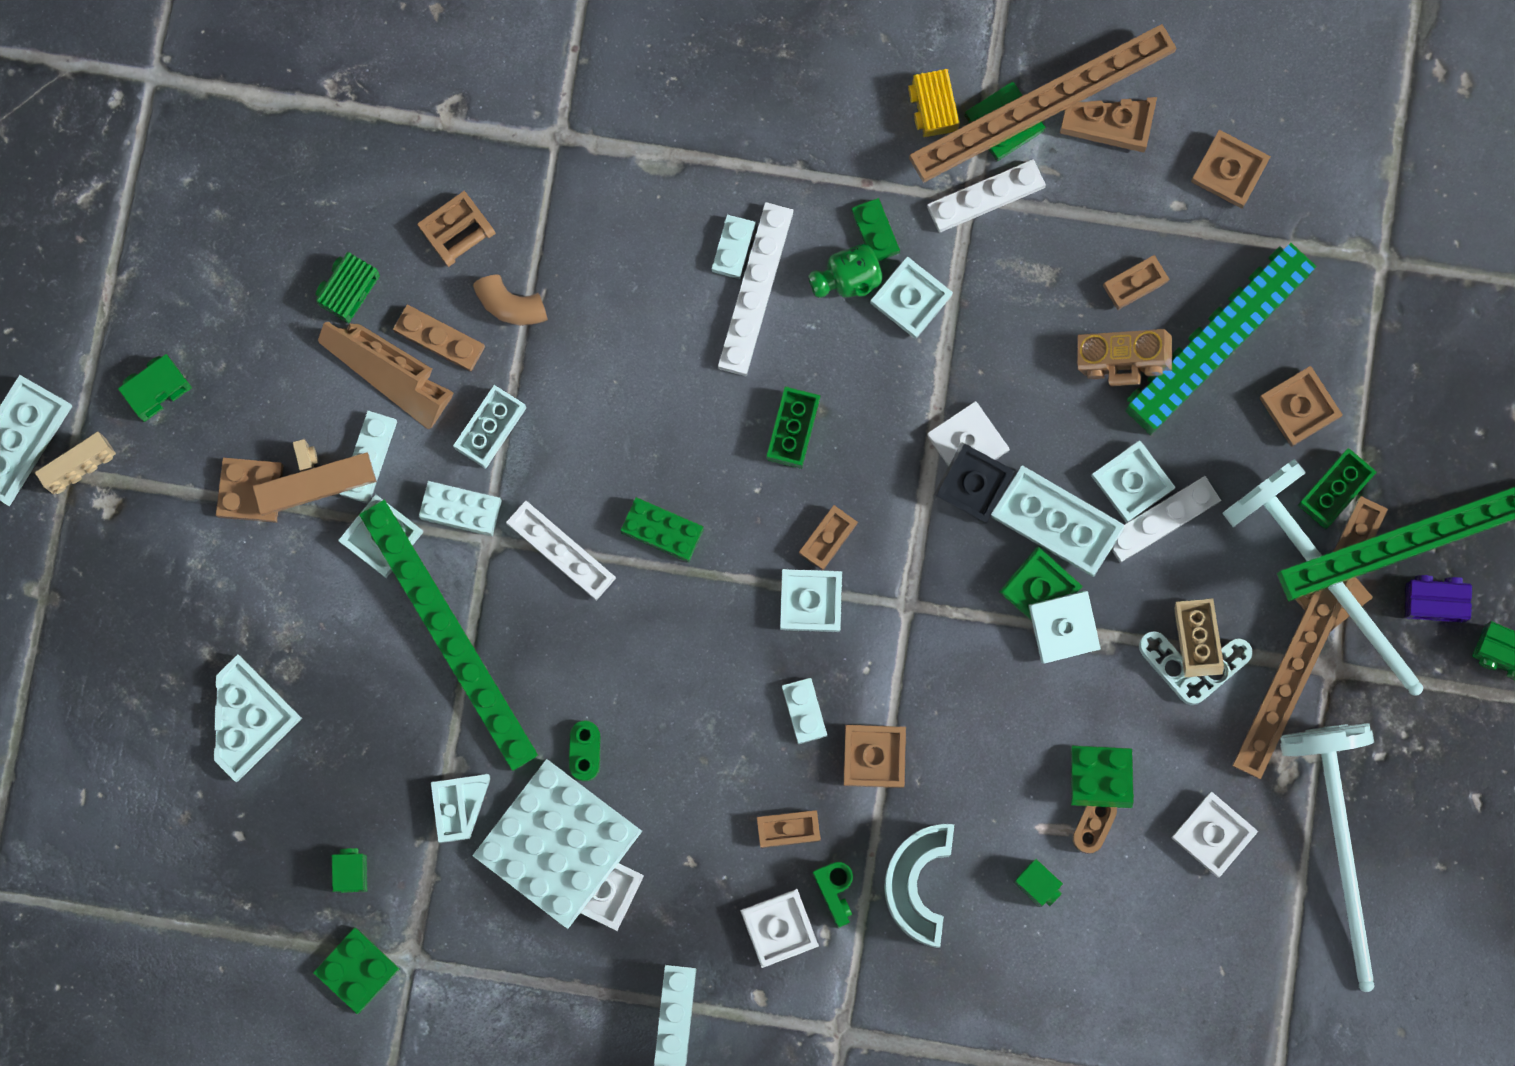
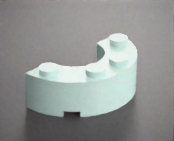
M953 824L930 826L906 839L892 856L885 876L884 890L886 903L896 924L915 941L935 948L940 947L944 916L931 912L923 905L917 891V879L920 870L926 863L936 858H944L951 855L954 832Z

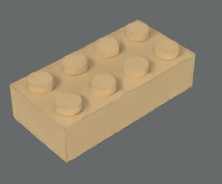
M96 432L36 471L35 474L44 488L52 494H59L69 484L80 481L82 479L81 476L94 472L98 465L111 461L116 453L108 440L102 434Z
M1213 599L1176 602L1175 617L1184 676L1196 677L1223 674L1224 663Z

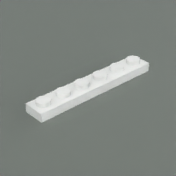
M765 202L718 364V369L747 376L793 216V209Z

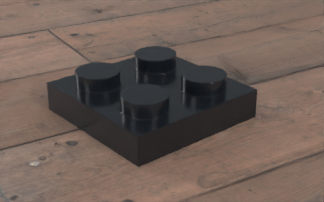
M961 442L934 495L987 523L1015 470Z

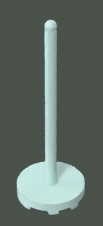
M1295 459L1222 513L1232 527H1234L1264 505L1307 561L1322 556L1276 497L1278 493L1306 473ZM1341 582L1328 587L1404 687L1408 689L1409 693L1414 696L1421 694L1423 685L1418 682V678L1344 583Z
M1363 723L1349 726L1348 724L1305 730L1306 732L1286 734L1281 737L1282 756L1321 754L1359 988L1363 992H1370L1374 988L1373 974L1336 751L1370 745L1374 743L1373 733L1370 729V724Z

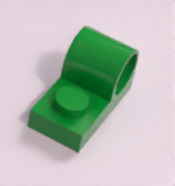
M836 862L814 871L812 874L838 929L849 924L848 917L852 915L846 899L839 900L837 894L844 892L851 885L853 880L852 870L845 863ZM835 869L843 870L847 876L846 883L841 886L832 884L830 873Z

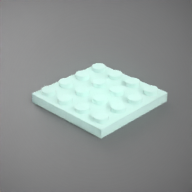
M546 759L472 856L568 929L642 831Z

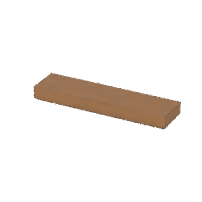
M366 452L255 485L253 490L260 514L265 516L377 481L370 456Z

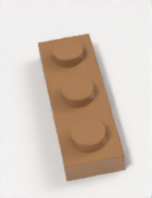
M406 305L393 328V331L398 335L470 372L485 348L483 343L409 305Z

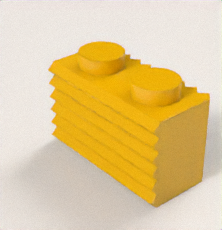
M948 69L914 75L912 85H908L911 103L916 102L918 112L914 113L917 130L922 129L923 137L958 130L959 120Z

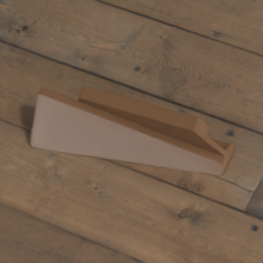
M330 322L323 324L318 339L322 346L426 429L433 427L454 393L427 380L431 375L432 368L360 324L350 323L347 329L337 328Z

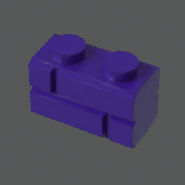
M1417 575L1415 580H1410L1405 586L1406 602L1404 617L1405 619L1465 623L1471 619L1472 585L1463 583V579L1458 577L1444 578V582L1433 581V576Z

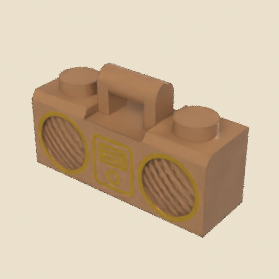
M1165 329L1078 335V370L1087 376L1088 379H1104L1105 375L1109 374L1110 386L1140 384L1141 371L1145 372V375L1159 376L1163 374V371H1172V336ZM1132 369V373L1117 374V370Z

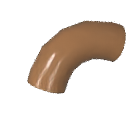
M500 275L486 276L473 284L475 293L484 308L502 322L524 326L548 321L539 293L523 297L513 295L507 291Z

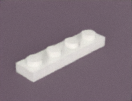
M1033 159L929 203L927 208L940 233L1044 189L1046 184Z
M1206 476L1125 524V528L1111 550L1119 563L1215 506L1221 499Z
M527 501L506 522L509 527L596 601L616 579L612 573Z

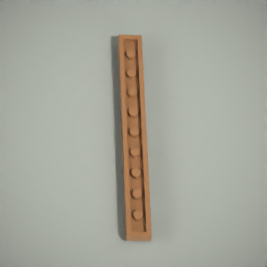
M1163 24L923 147L910 154L909 159L924 183L1169 56L1177 48Z
M1360 496L1333 552L1374 538L1388 509ZM1355 578L1343 582L1349 591ZM1328 588L1313 593L1232 765L1257 779L1262 778L1342 608V605Z

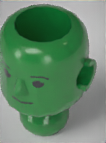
M861 244L831 255L828 260V270H815L809 274L808 280L815 297H825L829 291L836 289L841 297L849 298L856 295L865 296L871 290L877 288L882 282V272L873 249L869 245Z

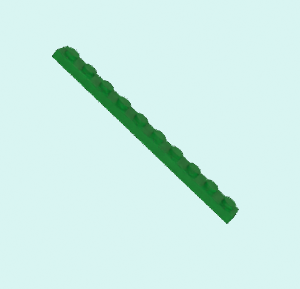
M1515 487L1278 572L1277 576L1288 602L1515 520Z
M385 499L359 514L512 771L538 757L539 755Z

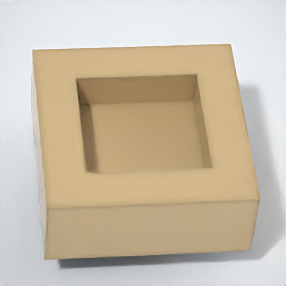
M305 439L293 442L299 470L302 472L314 468V464L318 463L314 446L309 447Z

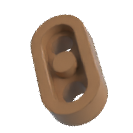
M1097 806L1085 807L1073 833V844L1077 850L1085 854H1091L1102 847L1116 817L1117 807H1104L1106 811L1104 817L1096 815L1095 809ZM1085 833L1092 835L1093 842L1091 844L1083 842L1082 837Z

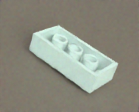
M494 385L453 445L455 450L486 469L526 410L525 404Z
M428 481L419 518L424 521L493 537L502 501L498 497Z

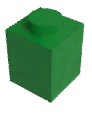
M358 848L340 849L339 855H332L333 892H367V855L359 854Z
M1037 859L1033 860L1013 882L1039 907H1042L1045 903L1051 906L1062 894L1058 889L1063 883Z

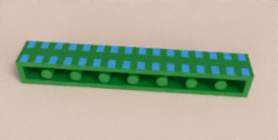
M1290 243L1285 249L1279 246L1268 258L1271 263L1265 269L1259 266L1248 278L1251 283L1245 289L1239 286L1228 298L1231 303L1225 309L1219 306L1208 318L1211 323L1204 330L1198 327L1188 338L1191 343L1184 350L1178 347L1172 353V371H1163L1162 375L1150 376L1147 379L1150 384L1143 391L1140 388L1136 389L1127 399L1130 404L1125 412L1150 436L1312 274L1317 266L1295 245Z

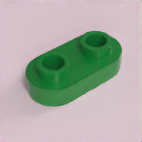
M590 721L576 723L570 732V772L577 780L583 782L593 780L600 770L601 734L598 727ZM583 730L591 733L587 741H582L579 737ZM583 760H587L590 763V767L586 771L579 769V763Z

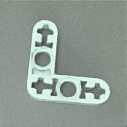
M1149 632L1143 636L1139 643V650L1142 656L1176 695L1188 705H1197L1248 663L1252 657V648L1247 641L1243 639L1230 641L1221 649L1224 659H1227L1234 652L1231 648L1232 646L1235 648L1242 647L1245 650L1242 653L1244 659L1242 660L1238 657L1229 664L1234 667L1232 671L1227 662L1223 660L1224 674L1220 680H1213L1209 676H1201L1204 682L1212 688L1208 690L1207 686L1204 685L1198 690L1197 693L1200 697L1197 699L1195 696L1189 698L1186 695L1189 690L1187 684L1193 687L1201 679L1197 676H1184L1182 656L1164 635L1159 632ZM1147 639L1151 641L1157 639L1160 642L1158 646L1160 652L1164 654L1168 650L1171 655L1165 657L1158 664L1156 659L1161 656L1155 650L1149 652L1146 649L1149 645ZM1170 660L1177 661L1181 665V673L1176 677L1169 676L1165 671V665Z

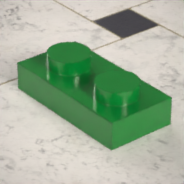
M879 198L852 208L851 212L864 244L869 245L873 249L878 261L900 254V248Z

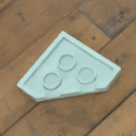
M240 655L233 658L216 675L217 706H215L216 748H214V761L235 782H238L302 719Z

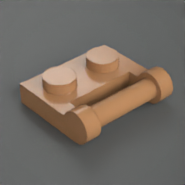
M465 190L417 224L447 267L456 263V258L486 237L489 239L496 234ZM476 221L480 228L449 250L445 248L444 243Z

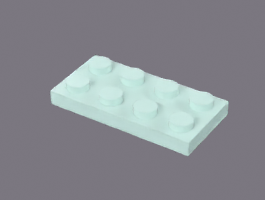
M19 375L0 405V501L8 506L13 502L72 408L70 403Z
M1021 466L991 514V518L1092 577L1095 576L1125 528V525L1024 466Z

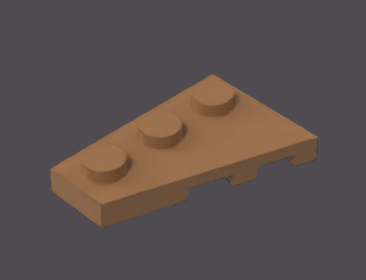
M1150 97L1145 101L1121 99L1120 102L1103 103L1102 101L1078 102L1065 109L1060 134L1145 153L1157 97Z

